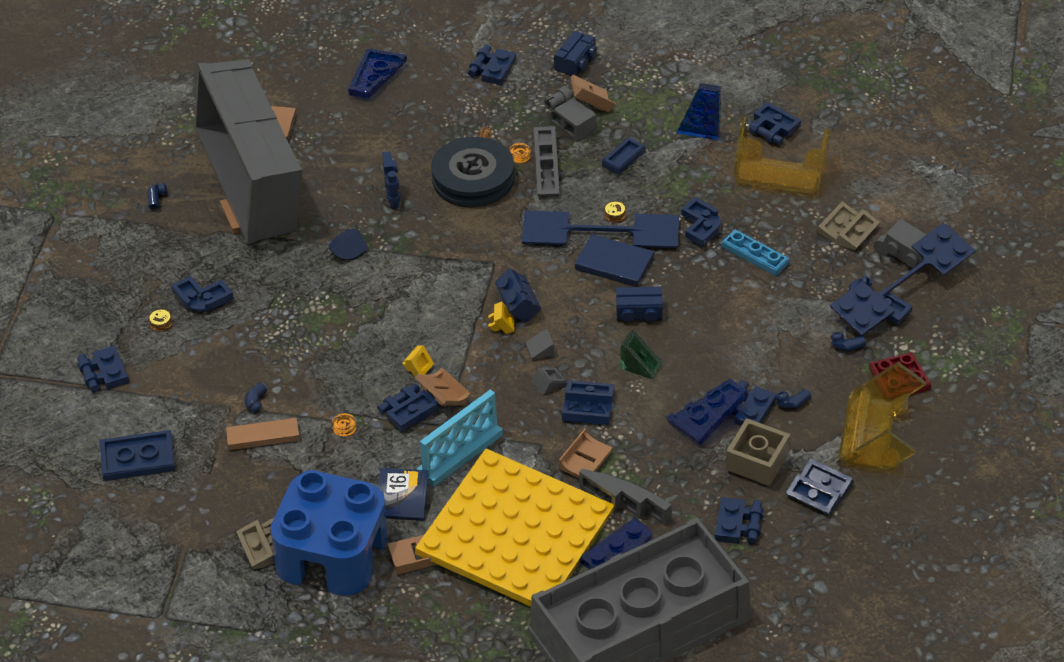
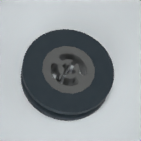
M464 137L453 140L442 146L435 153L431 163L432 183L435 191L444 200L459 206L478 207L494 203L508 194L515 180L514 159L511 152L503 144L489 138Z

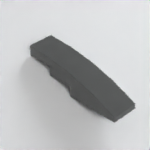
M555 126L534 127L537 195L559 196Z
M586 469L579 471V487L593 496L614 504L615 512L620 507H624L640 519L647 513L664 526L671 521L672 505L652 492L607 474Z

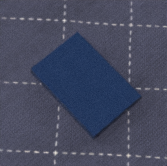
M591 234L575 262V269L638 287L654 258V251Z
M171 430L100 440L103 481L175 471Z

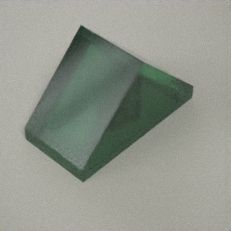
M634 330L629 332L620 346V366L623 370L652 379L663 363Z

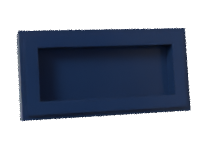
M628 137L602 160V166L619 175L645 152V146Z

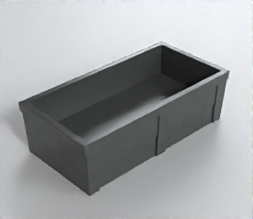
M250 61L198 63L194 129L247 245L258 240L296 231L302 168L295 158Z
M696 517L679 528L624 554L620 553L610 558L609 561L546 591L542 590L533 594L531 597L528 634L548 662H666L753 619L750 607L749 581Z

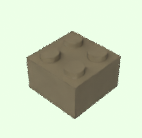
M746 418L726 451V470L770 486L789 455L791 434Z

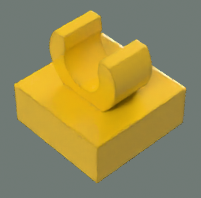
M502 301L495 304L494 313L488 316L493 323L488 324V327L493 332L502 329L506 335L514 332V316L509 313L507 306Z
M417 346L404 360L405 362L402 363L406 371H411L414 377L417 374H426L434 365L424 346Z

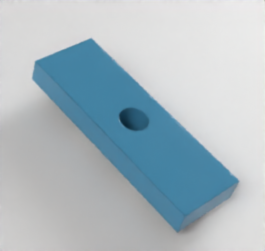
M736 229L722 241V248L774 276H777L789 264L788 257Z

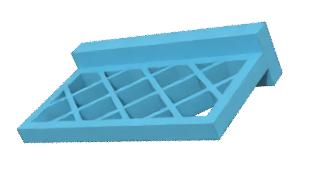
M490 389L420 441L422 465L417 470H429L428 483L431 486L435 487L503 436V429L497 425L495 392Z

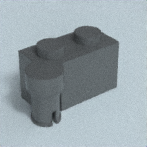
M562 86L556 90L555 94L544 99V105L549 109V121L576 142L596 131V114L581 104L579 100L574 99L571 90L567 86Z
M900 218L884 235L879 236L874 242V248L879 254L887 255L889 253L908 266L915 268L923 262V257L912 248V245L926 236V234Z

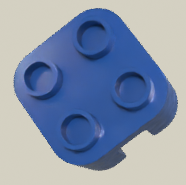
M316 470L306 471L294 478L271 524L275 568L279 577L288 583L301 585L305 577L304 560L322 564L326 568L327 588L331 593L353 595L364 590L370 583L374 570L372 547L383 550L387 542L385 499L382 491L377 486L365 481H358Z

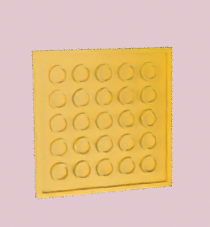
M485 449L417 544L415 554L423 558L430 557L431 562L531 607V597L533 594L542 590L546 591L570 579L612 515L614 504L489 449Z

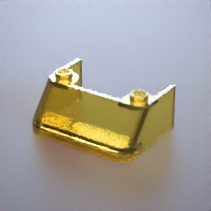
M743 116L734 166V177L738 182L808 194L814 193L820 188L827 163L832 128L824 129L821 149L815 148L808 151L804 164L762 158V144L756 139L747 138L751 116Z
M897 362L857 387L848 398L839 458L850 465L887 470L894 468L898 463L914 455L916 449L891 432L893 418L903 414L908 408L909 395L924 387L926 382L900 362Z

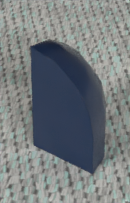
M349 228L332 240L328 247L334 255L342 259H352L369 249L359 230Z

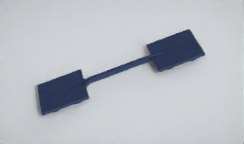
M525 211L522 244L566 245L567 234L570 231L630 232L634 236L633 246L678 248L679 215L635 214L634 226L629 227L569 225V212Z
M942 223L912 245V248L923 257L922 263L882 292L873 291L862 281L830 304V307L857 333L863 336L895 312L884 301L883 297L926 265L933 266L944 276L973 255L976 250L948 225Z

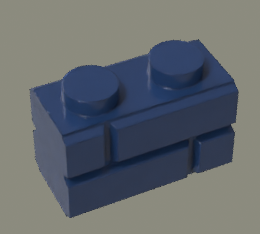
M574 31L554 55L555 71L565 72L569 76H577L580 71H584L589 59H593L597 54L596 39L593 36Z
M508 269L496 280L495 284L511 315L527 322L541 310V306L525 276L520 273L518 274L513 269Z
M616 287L617 321L662 320V287Z

